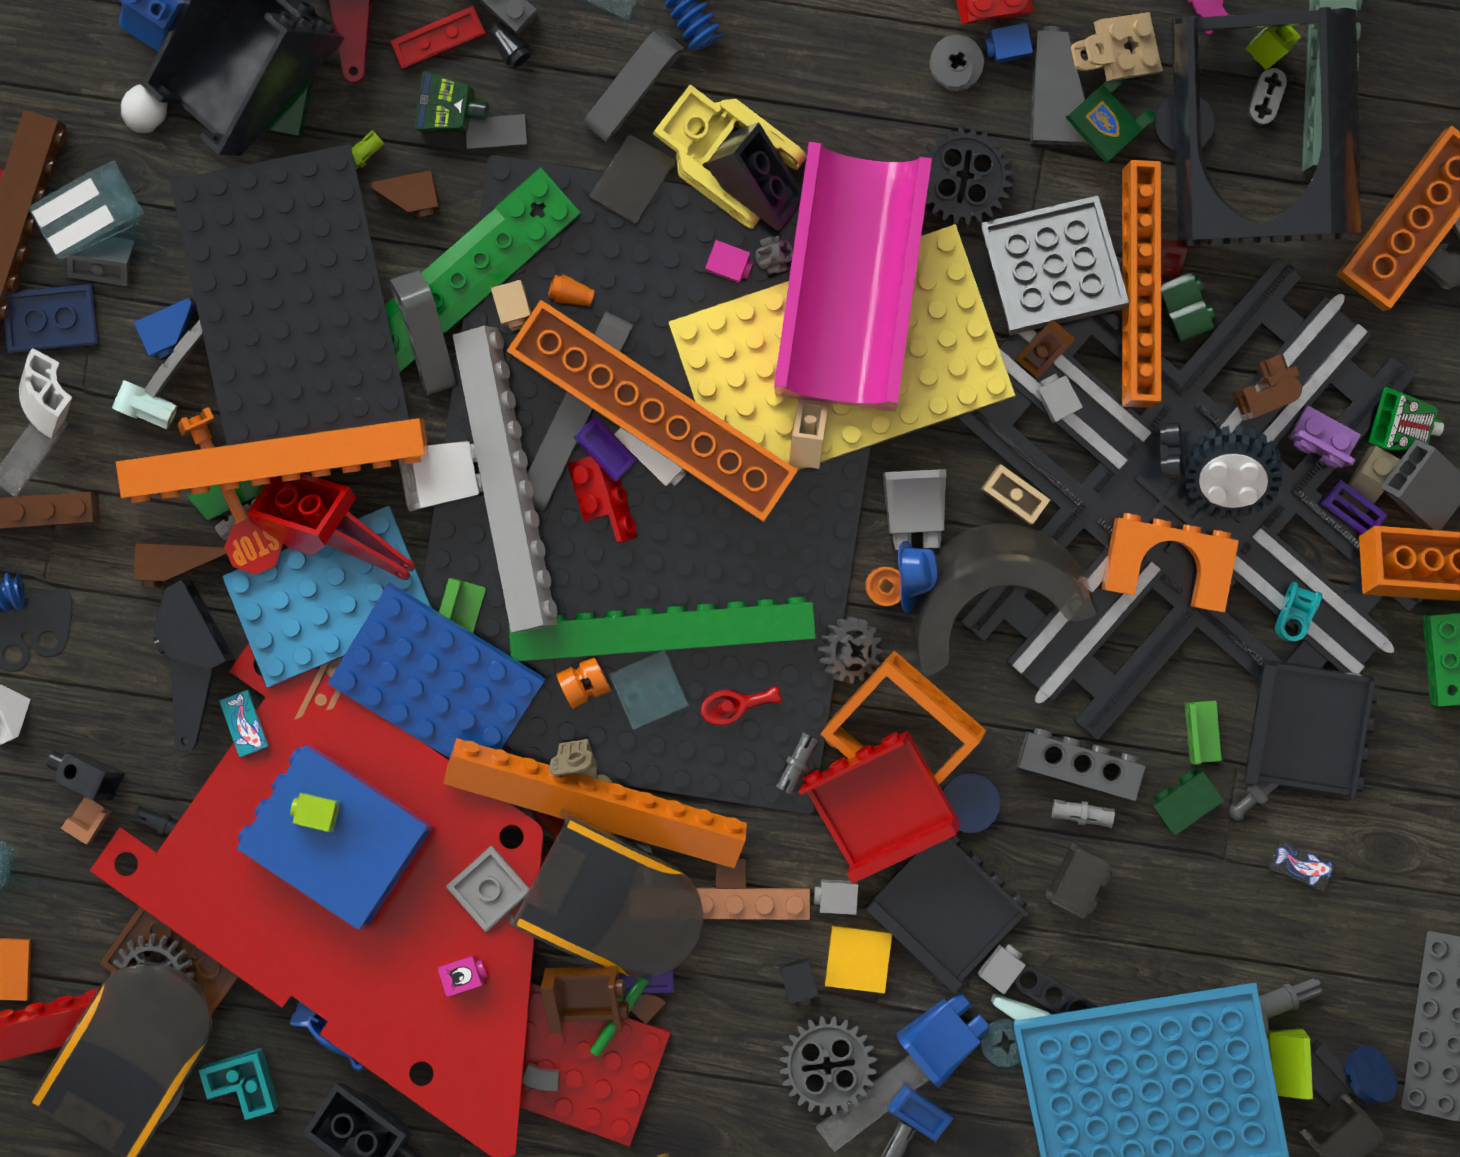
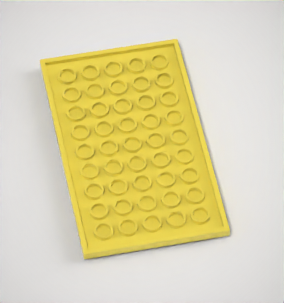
M956 224L921 236L896 412L829 403L820 463L1015 397ZM789 281L669 321L695 402L789 464L798 399L775 396L774 392ZM791 465L797 470L804 469L800 466Z

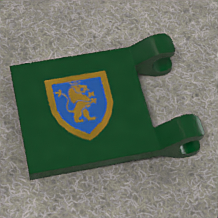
M1124 79L1108 82L1106 80L1066 117L1105 163L1112 159L1156 118L1154 112L1148 108L1134 120L1111 94L1124 82Z

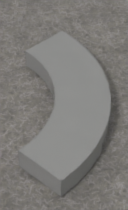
M200 320L195 324L191 332L188 331L173 349L174 352L159 367L146 386L145 392L150 397L154 398L169 383L188 355L202 340L203 333Z

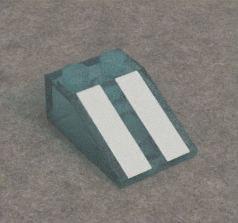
M111 161L82 175L28 207L58 261L137 225L144 215L142 208L115 161Z

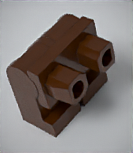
M1283 354L1257 363L1263 376L1262 380L1257 381L1260 391H1257L1255 385L1232 393L1243 421L1256 418L1295 402L1301 396L1302 385L1295 378L1299 375L1297 367L1289 369Z

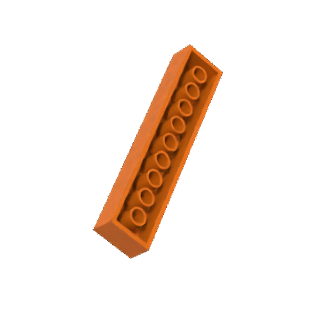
M542 300L539 301L507 349L510 355L763 523L798 472L796 468Z

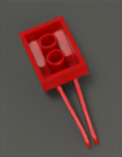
M300 473L299 480L282 482L281 476L271 477L270 484L264 486L247 512V515L255 525L291 549L312 556L325 547V545H328L381 568L402 580H408L410 577L409 572H413L416 567L410 559L399 553L348 512L356 497L349 487L317 477L312 478L311 475ZM338 527L339 529H341V530L344 531L345 533L349 534V535L352 536L353 538H351V537H349V536L343 534L342 532L336 530V528Z

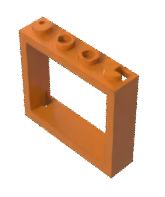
M893 651L827 723L821 735L832 748L838 749L848 760L855 757V753L864 746L844 730L841 724L887 676L964 743L934 774L935 779L940 784L980 743L986 729L897 652Z

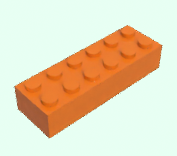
M1453 126L1443 130L1335 275L1382 311L1392 308L1460 217V131Z

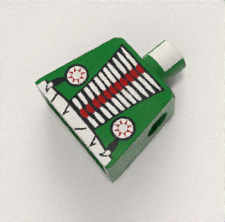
M1384 387L1369 442L1388 450H1408L1416 439L1428 444L1430 436L1439 437L1443 432L1444 424L1442 420L1436 419L1438 412L1436 407L1402 392Z

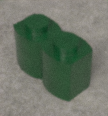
M1192 272L1161 284V307L1177 343L1214 329L1213 322L1216 321L1212 307L1209 304L1205 305L1201 294L1205 293L1203 284L1198 276H1193Z

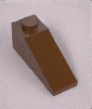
M135 543L134 580H142V586L161 587V581L175 579L227 556L224 547Z

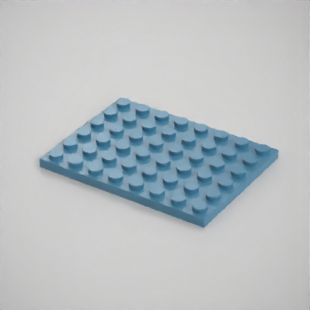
M1257 983L1014 1021V1030L1041 1157H1289Z

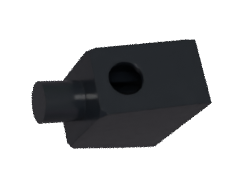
M53 751L46 763L48 768L57 771L54 777L56 782L93 801L113 800L125 774L123 771L82 753L67 752L64 755Z

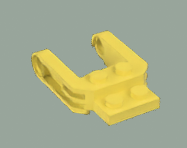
M689 85L655 129L653 135L677 152L676 161L679 177L741 224L753 229L761 218L724 191L711 172L704 168L707 165L706 163L727 139L733 127L742 129L757 122L761 124L782 160L789 168L798 170L807 158V155L798 145L739 100L730 99L714 103L692 85Z

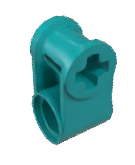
M1296 582L1291 583L1275 624V632L1278 638L1286 642H1294L1305 637L1312 618L1322 599L1321 592L1313 593L1298 587ZM1288 620L1295 621L1298 626V631L1293 637L1289 636L1285 631V624Z

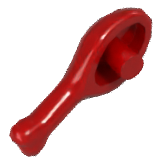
M774 686L765 692L753 695H742L730 690L717 691L703 701L700 714L706 722L712 725H729L740 719L752 707L767 703H781L780 688Z

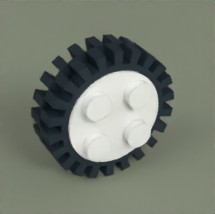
M1229 426L1222 427V435H1219L1217 430L1213 429L1209 431V439L1203 434L1199 437V444L1194 442L1191 446V452L1188 451L1185 473L1186 488L1189 489V495L1192 499L1196 497V504L1201 507L1206 503V511L1210 513L1217 507L1219 516L1225 517L1226 510H1231V517H1238V510L1242 509L1245 516L1251 515L1252 507L1259 512L1263 510V502L1269 506L1273 502V496L1277 497L1279 494V487L1282 484L1281 454L1279 449L1276 450V444L1272 440L1267 443V436L1261 433L1256 438L1255 429L1249 428L1246 435L1243 434V426H1236V433H1230Z

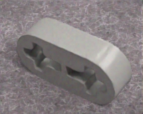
M1277 68L1267 69L1258 78L1247 112L1252 123L1263 126L1275 118L1287 84L1286 75ZM1274 75L1276 76L1275 81L1280 85L1275 86L1269 95L1266 94L1269 84L1264 82V80ZM1264 99L1268 100L1266 111L1270 112V115H1265L1260 119L1258 118L1259 112L1255 111V107H1260Z

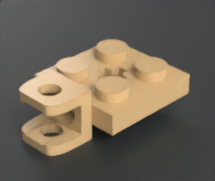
M1150 12L1095 21L1096 34L1071 46L1075 68L1080 71H1089L1104 67L1107 82L1152 75L1163 71ZM1128 41L1132 45V54L1129 49L1124 47V44ZM1082 50L1086 51L1088 54L1087 61L1083 60L1081 57Z

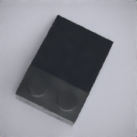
M759 122L732 132L706 163L711 174L724 191L775 230L781 229L800 205L802 190Z

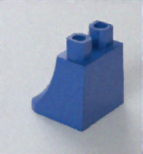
M119 0L122 3L119 25L122 29L159 52L186 0Z
M961 992L951 997L948 1001L943 998L896 1033L901 1045L937 1088L948 1079L953 1071L981 1043L979 1039L990 1028L980 1014L967 1024L964 1022L960 1015L972 1005Z

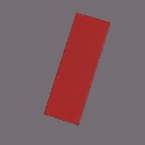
M473 5L390 42L402 69L405 70L483 37L486 33Z

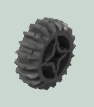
M156 933L150 934L149 943L144 935L138 936V944L133 940L127 942V947L130 951L124 948L119 950L118 953L124 960L115 959L113 961V965L121 969L111 973V977L120 978V981L113 985V989L122 988L124 992L118 996V999L123 1000L128 997L130 999L126 1005L128 1009L138 1004V1014H142L146 1007H148L149 1016H154L158 1006L159 1011L164 1015L168 1012V1005L172 1009H176L179 1007L177 999L181 1001L187 999L188 996L183 990H191L193 984L185 980L195 976V972L186 971L185 969L190 967L193 961H183L182 957L188 953L187 949H183L179 953L175 950L179 946V941L175 940L170 946L167 945L169 941L168 935L162 936L160 943H158ZM143 952H160L167 956L168 959L156 962L150 956L146 957ZM135 958L138 961L137 967L139 968L140 976L132 984L130 967ZM162 966L164 967L156 978L148 979L144 983L142 982L150 971L158 970ZM174 966L176 983L173 990L170 991L167 987L169 983L166 979V973L169 968ZM144 987H150L163 997L150 998L138 991Z

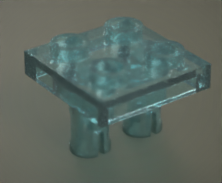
M665 650L609 673L633 730L689 706Z

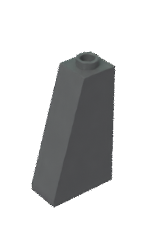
M1044 26L1042 31H1037L1035 34L1030 144L1090 147L1088 142L1066 119L1085 99L1078 70L1074 65L1069 33L1061 32V27Z

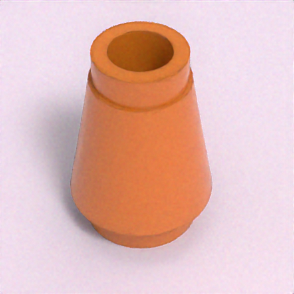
M564 274L562 276L554 275L548 292V298L554 299V303L590 307L595 290L589 289V287Z

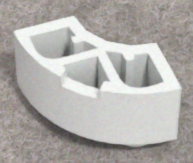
M32 348L27 357L19 385L20 403L31 423L43 434L52 438L66 419L72 396L66 393L57 381L56 372L59 362Z

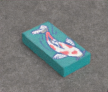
M249 690L219 701L240 758L270 747Z

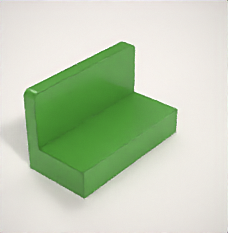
M449 578L439 613L474 634L486 588L459 579Z
M1216 700L1185 703L1190 763L1199 765L1202 762L1222 761Z

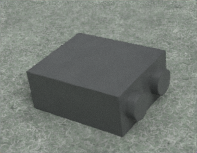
M1418 439L1414 441L1380 487L1418 524L1430 530L1441 531L1460 505V471L1436 448Z

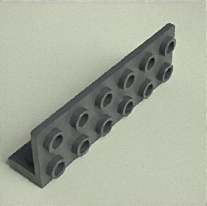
M1428 931L1401 1107L1405 1110L1460 1122V936Z

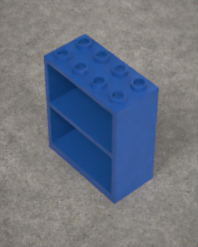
M304 745L302 749L298 747L289 758L288 763L291 766L286 774L280 773L273 782L271 788L274 792L268 800L264 798L254 812L257 817L252 825L249 826L247 824L238 835L237 840L240 843L236 849L356 929H366L434 826L315 746ZM300 793H306L340 801L334 831L326 832L293 824L294 817L290 816V810L294 798H299Z

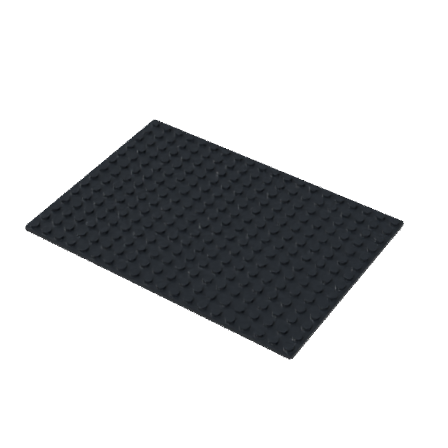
M498 155L490 156L487 162L478 223L540 167L581 213L576 220L503 284L521 280L525 286L532 312L539 301L542 300L592 334H595L606 311L634 324L621 353L693 401L695 399L669 321L789 281L792 261L787 263L788 270L768 274L767 269L764 270L759 267L755 255L756 250L762 247L760 240L771 236L776 237L780 235L781 239L788 241L792 249H794L800 205L779 230H775L762 219L751 229L741 224L690 185ZM535 203L531 206L533 209L531 216L533 218L537 215L543 218L546 215L543 211L546 207L544 203L541 205ZM716 240L750 252L748 260L752 261L753 265L747 279L742 277L738 284L705 271ZM564 274L589 287V289L595 290L590 307L554 303V299L548 298V292L554 275L562 276ZM491 293L463 318L461 332L481 326L498 328L504 339L503 354L510 370V377L508 379L511 392L516 400L514 409L516 419L522 430L520 440L522 450L527 456L528 464L526 470L528 473L564 399L566 391L507 352V349L520 330L511 331L509 327L505 328L501 324L493 294ZM457 360L454 375L456 386L452 388L444 444L466 441L474 444ZM593 410L588 420L589 422L597 415L613 434L620 429L619 426ZM577 443L568 463L589 457L590 455ZM871 446L821 462L819 469L809 467L798 470L764 523L688 472L676 486L670 483L666 487L638 459L620 477L622 486L627 493V503L631 516L636 524L637 538L621 543L616 541L609 515L584 522L568 466H566L544 512L535 510L539 516L538 530L540 540L545 547V566L551 577L550 591L552 600L556 604L557 615H564V620H576V614L594 612V618L606 617V611L624 610L625 616L637 615L636 609L655 608V614L667 613V607L685 606V611H696L698 604L715 603V609L727 608V602L745 601L746 607L758 606L757 600L776 599V604H788V598L806 596V602H813L815 639L593 655L598 660L611 691L597 698L591 695L587 703L574 709L570 706L556 674L570 667L578 669L580 662L593 656L518 661L546 679L501 750L550 765L551 759L558 753L560 743L588 739L598 766L597 774L608 776L616 784L804 814L812 813L815 806L807 792L800 795L798 791L804 783V777L816 770L820 771L825 738L821 735V732L828 723L834 685L833 674H828L824 671L828 664L820 663L819 661L825 654L819 651L818 647L825 646V641L821 639V635L829 636L830 632L827 626H837V619H844ZM474 462L475 474H479L478 462ZM479 492V495L435 505L422 582L432 609L437 612L440 611L449 578L485 587L486 592L474 634L511 657L510 624L484 492ZM589 677L582 679L584 686L591 682ZM774 686L780 688L781 703H767L752 707L740 719L729 725H712L706 722L700 714L703 701L717 691L730 690L742 695H753L765 692ZM802 733L810 735L805 746L806 748H808L813 737L820 740V743L807 764L810 766L808 771L803 772L794 795L786 792L791 780H788L784 790L777 788L776 785L779 783L788 765V762H786L788 756L792 757ZM436 751L437 753H439V754L442 755L443 757L448 758V757H446L445 755L441 754L440 752Z

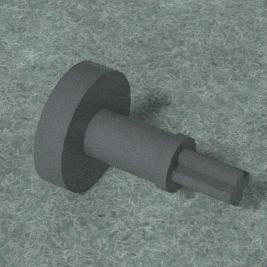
M1313 978L1295 986L1287 983L1276 990L1259 996L1267 1037L1269 1033L1267 1019L1287 1011H1294L1299 1008V1003L1323 993L1318 979L1315 980Z

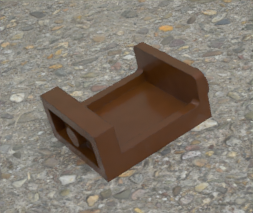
M617 966L545 968L541 992L550 1034H562L564 1021L614 1020L615 1030H623L624 1020L629 1019V1002L623 999L625 996V981L619 978Z

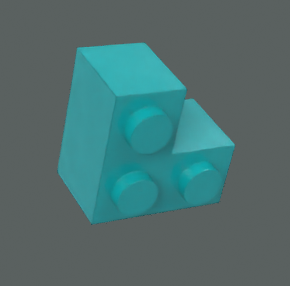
M263 1048L207 1063L199 1069L207 1099L237 1091L245 1120L274 1112L279 1106Z

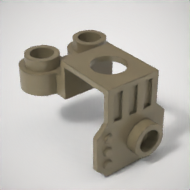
M588 739L560 743L557 755L550 761L549 772L554 776L578 773L613 783L608 776L597 774L598 766Z

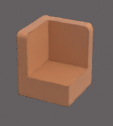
M84 797L73 816L67 818L61 829L87 845L93 842L112 811L96 801Z

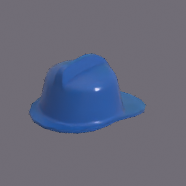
M902 541L898 551L901 605L905 613H910L915 605L917 595L930 591L935 586L938 579V567L933 550L913 548L908 541Z

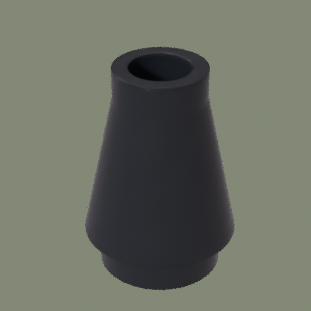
M504 23L497 24L489 32L506 65H511L515 69L522 66L531 57L532 53L529 50V44L508 29Z

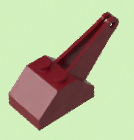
M329 0L333 23L336 26L335 30L344 37L338 46L343 75L348 82L358 84L364 80L366 75L372 0ZM358 69V73L352 76L351 71Z

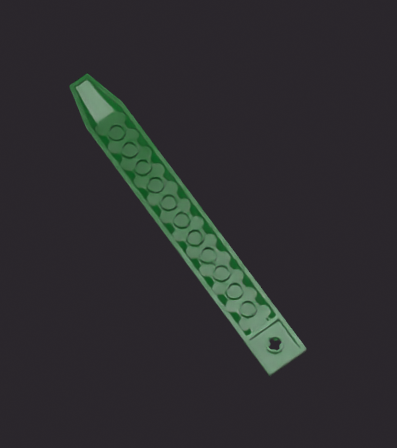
M541 167L421 273L431 290L443 335L492 293L491 288L503 284L581 215L579 210ZM544 203L546 205L543 210L546 215L543 218H540L538 215L534 218L531 216L533 211L531 206L533 204L541 205ZM392 298L385 306L398 367L401 373L415 359L402 312L395 299ZM251 480L239 482L240 488L234 490L240 503L243 504L259 495L266 484L252 486ZM218 485L209 486L210 492L191 494L188 497L208 521L230 510Z

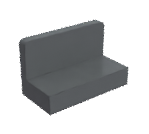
M97 234L85 237L70 246L67 251V276L82 280L128 286L130 281V258L135 247V241Z

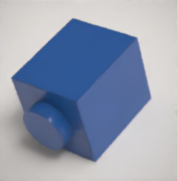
M1027 23L992 29L989 33V39H985L988 57L993 56L994 64L1028 58L1033 53Z

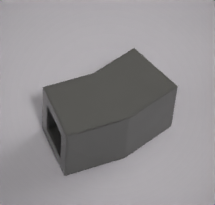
M529 1062L522 1079V1084L537 1090L558 1091L560 1069L542 1068Z

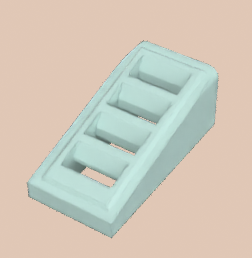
M996 993L991 998L995 1007L1014 1020L1051 1015L1048 1011Z

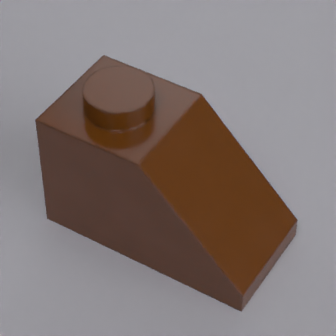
M431 170L371 182L375 192L408 214H416L417 219L434 216V211L440 210L434 174Z

